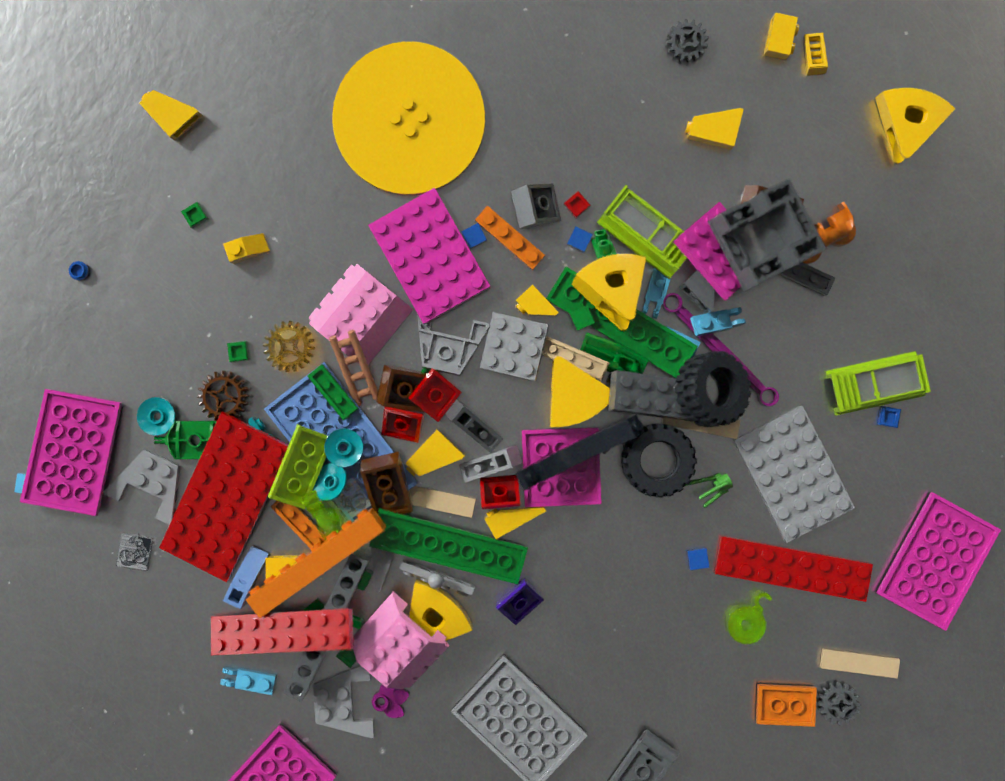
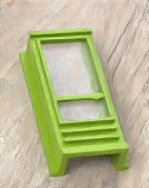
M625 185L597 223L636 254L646 257V261L670 279L687 258L673 242L684 231Z
M916 351L825 371L827 378L832 379L838 407L834 408L835 416L919 398L931 392L923 354L917 355Z

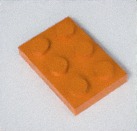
M757 684L756 723L815 727L817 688L815 686Z

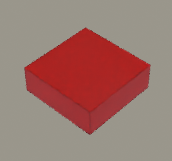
M579 191L564 203L575 218L579 217L591 206Z

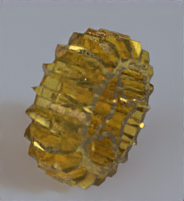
M282 321L281 328L275 324V332L271 329L268 330L272 336L264 337L266 340H269V344L263 343L264 347L269 348V350L264 351V354H270L266 360L272 361L274 359L271 366L276 367L279 364V371H282L284 366L286 372H290L291 367L294 372H297V365L303 369V361L307 364L310 363L307 356H314V354L309 353V350H315V347L309 344L315 342V340L308 339L312 333H304L307 329L306 326L299 329V322H296L294 327L293 321H289L288 326ZM286 331L296 332L290 339L280 336ZM300 338H302L304 343L303 353L297 347ZM276 340L281 346L278 356L275 352ZM284 342L293 343L294 351L286 350L287 347H285L286 344ZM289 354H293L294 356L298 357V359L293 362L287 363L282 361V359L284 357H287Z

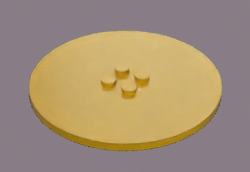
M397 42L384 45L369 52L351 67L336 93L332 123L338 148L345 161L359 177L372 186L386 192L401 195L424 194L433 188L437 190L446 186L468 168L482 142L485 128V110L482 95L475 79L457 58L445 50L430 44Z

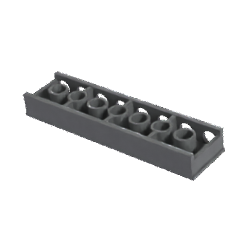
M359 550L349 555L324 610L348 609L364 572L372 559V555L369 556ZM328 650L304 651L284 694L302 702Z

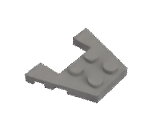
M417 314L422 368L430 370L433 368L439 372L460 376L487 333L490 323L473 320L470 336L467 339L431 331L432 321L424 325Z
M144 449L110 484L103 494L121 501L128 484L163 500L155 519L170 525L176 504L175 496L178 487L180 465Z
M358 666L314 683L315 723L356 735L374 738V719L354 720L351 684V682L371 681V674L362 666Z

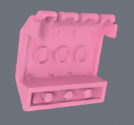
M351 264L343 274L346 278L344 280L340 278L331 289L334 293L332 295L328 293L319 304L322 308H316L309 316L311 320L309 324L328 340L331 336H336L338 341L349 338L347 332L354 329L369 365L413 309L358 264L355 267ZM352 345L341 348L346 355H355Z
M395 592L391 593L353 636V651L357 663L386 688L404 689L405 687L410 688L425 673L428 666H431L439 658V655L446 651L449 644L445 641L446 637L437 630L431 637L404 614L403 610L408 604Z

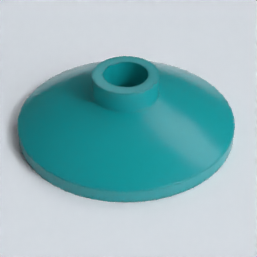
M152 397L145 400L139 406L137 422L145 433L162 435L168 432L174 424L175 411L167 400L160 397ZM156 413L161 414V418L159 420L155 418Z
M347 428L337 429L330 433L325 441V455L336 466H351L362 455V440L353 430ZM341 444L347 445L346 451L340 450Z
M332 463L321 468L314 486V492L319 499L331 501L340 496L347 482L344 468Z

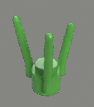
M718 473L714 476L692 480L689 485L716 480L713 482V489L699 496L701 500L716 491L719 492L703 505L704 508L708 507L723 494L729 492L728 489L733 487L732 481L727 474L721 476Z

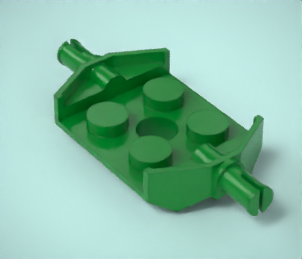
M175 421L166 436L154 437V440H162L154 441V444L167 445L174 459H200L217 421ZM193 435H197L200 438V443L197 446L192 445L190 441Z

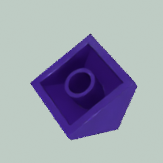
M524 577L518 585H515L496 602V608L512 623L517 625L544 599Z

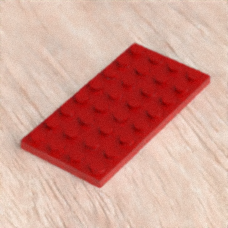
M221 412L159 548L228 582L266 503L288 444L225 412Z

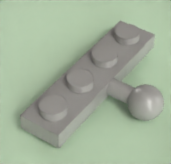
M403 560L400 566L403 574L411 577L414 575L420 576L421 580L429 583V586L433 589L443 588L450 590V588L457 590L458 594L463 596L472 595L475 589L473 584L407 560Z

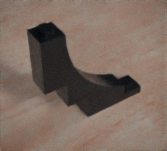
M636 414L551 453L516 472L515 474L523 491L593 456L638 437L645 432L642 422Z

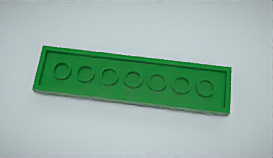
M568 267L564 268L546 298L550 303L569 314L584 306H588L595 322L590 327L611 340L621 343L649 359V363L672 377L676 378L680 375L679 370L681 366H684L685 361L692 357L698 347L697 345L637 309L635 317L629 322L627 330L621 331L572 285L577 273Z
M379 508L378 515L386 524V528L370 540L369 547L518 585L528 550L527 546Z

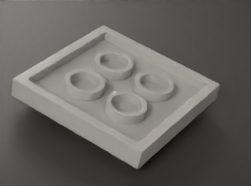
M493 312L480 368L536 381L549 325Z

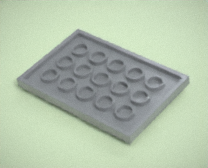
M799 406L733 440L786 543L855 509L803 406Z
M505 655L451 710L467 728L523 781H545L588 736L574 720Z

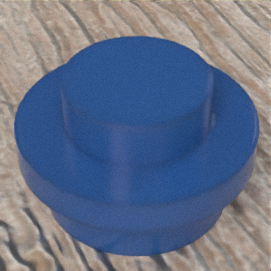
M76 261L69 267V275L75 280H83L88 275V266L84 262Z

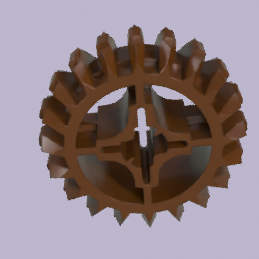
M221 371V375L218 372H214V378L211 375L207 376L209 382L202 381L205 388L199 387L198 390L202 391L203 395H197V398H203V401L198 404L199 406L205 405L202 412L209 411L208 418L214 416V421H217L223 408L229 402L236 403V405L225 413L231 416L234 414L235 417L239 418V411H246L242 405H249V402L244 401L245 398H250L249 394L244 393L249 390V387H242L246 383L245 380L238 382L240 375H236L233 378V372H229L228 375L226 371ZM225 380V384L222 385L220 390H212L216 383ZM231 383L237 390L238 398L231 392ZM225 392V395L231 399H223L217 394ZM210 396L216 399L217 409L211 404Z

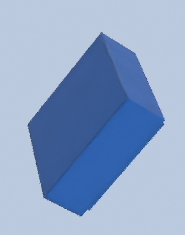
M478 223L461 231L470 249L487 241Z
M575 226L567 245L585 252L593 234Z
M880 406L877 425L898 428L901 409Z
M707 548L687 551L690 570L709 568Z

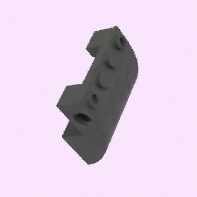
M790 179L762 191L750 200L728 209L708 221L743 291L826 250Z

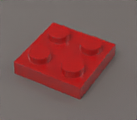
M432 368L408 399L435 421L439 422L462 392Z

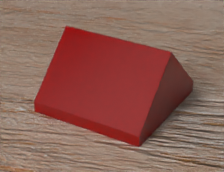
M385 407L381 435L418 443L425 414Z
M516 475L480 478L482 510L521 506L519 483Z

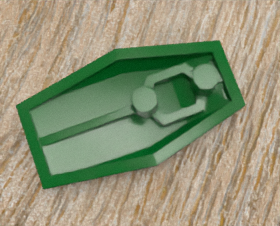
M586 333L580 348L583 352L609 362L608 372L618 370L643 374L649 361L646 357L621 343L591 333Z

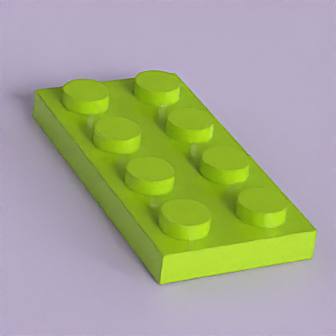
M297 424L268 497L270 499L305 510L326 459L324 444L329 435Z

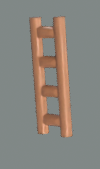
M355 330L348 331L349 338L340 341L337 340L336 336H331L329 341L353 400L357 405L362 404L360 398L371 395L373 400H377L378 390ZM352 345L355 355L344 358L341 348ZM359 362L362 371L351 374L348 365ZM365 378L368 388L357 391L354 382Z

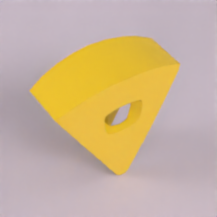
M896 88L882 91L875 97L892 159L896 164L901 163L905 158L911 157L955 110L942 97L923 89Z
M615 254L600 258L579 271L572 285L621 331H625L629 326V322L635 317L646 257L634 254Z
M555 357L552 363L549 427L571 426L595 416L609 404L610 388L563 357Z
M416 579L409 618L431 637L437 630L446 637L445 641L473 630V625L467 612L456 598L443 588L433 589L429 586V583Z

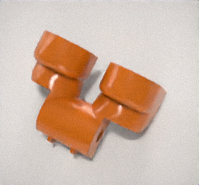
M845 202L837 205L840 210L839 212L826 218L830 227L824 229L820 223L814 225L825 247L830 245L838 247L847 245L856 235L854 217ZM822 252L802 262L807 265L814 263L820 258Z

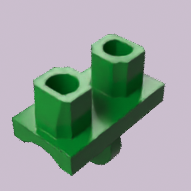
M606 230L595 231V238L591 239V243L597 260L617 254L611 237L607 235Z

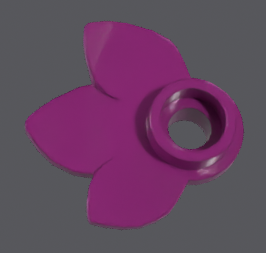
M382 684L379 692L372 698V706L377 711H384L390 718L404 716V711L400 705L407 700L409 692L404 689L386 688ZM383 698L385 703L380 704L378 699Z

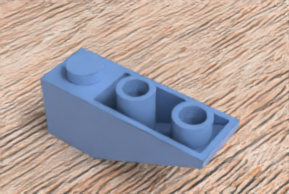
M254 546L250 547L223 600L224 602L239 609L246 605V599L250 595L249 591L254 588L266 562L265 558L268 557L269 553Z

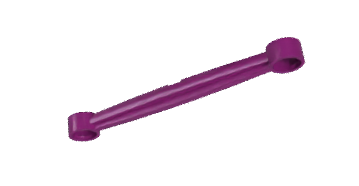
M676 293L666 295L662 305L663 309L668 313H675L694 333L690 320L693 315L682 306V298ZM672 296L678 299V308L675 310L668 309L666 306V299ZM713 333L697 336L712 352H727L728 355H733L737 358L736 361H740L743 364L742 368L747 371V378L751 383L749 387L758 394V401L761 405L773 406L778 402V391L772 387H765L747 366ZM766 390H771L774 393V400L771 404H767L762 400V393Z

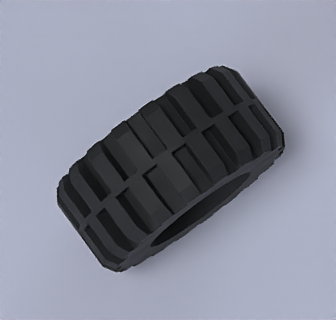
M723 351L703 353L693 356L685 361L684 366H681L679 370L680 375L676 377L677 387H675V393L678 395L676 400L681 405L680 409L683 414H687L686 417L691 422L694 421L696 425L704 427L728 425L736 422L745 413L746 410L744 408H747L750 402L748 398L751 397V391H749L751 383L747 378V371L742 368L743 364L740 361H736L737 358L733 355H728L727 352ZM709 374L714 376L719 385L720 395L716 405L710 400L707 393L706 384Z
M661 423L643 426L645 431L643 434L624 444L625 447L621 454V465L624 475L635 489L647 496L657 498L673 496L674 493L684 490L683 487L686 484L689 485L692 481L690 480L692 475H695V464H697L695 447L692 446L690 438L674 426ZM655 442L668 444L676 454L677 462L675 469L664 478L650 477L641 466L642 452L648 445Z

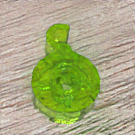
M316 490L302 496L305 508L311 513L312 518L316 519L319 526L317 529L325 540V537L334 530L336 533L341 530L339 525L340 519L335 509L330 507L327 501L320 500Z
M758 590L753 594L751 604L736 605L728 611L725 618L726 628L735 641L741 644H752L763 637L766 630V621L763 616V607L759 604V599L765 597L771 601L772 597L767 592ZM744 620L746 622L747 620H749V626L747 628H743L742 622Z

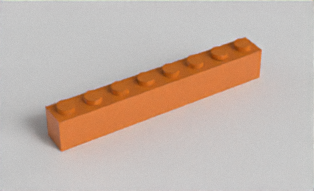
M372 507L368 511L365 508L356 515L358 518L353 522L348 520L341 525L342 529L336 533L334 530L325 537V542L322 544L317 542L310 548L311 551L305 555L303 552L294 559L296 561L291 566L289 563L279 570L280 573L277 576L272 574L265 579L263 586L259 587L257 585L252 588L246 601L259 619L383 532L386 524Z

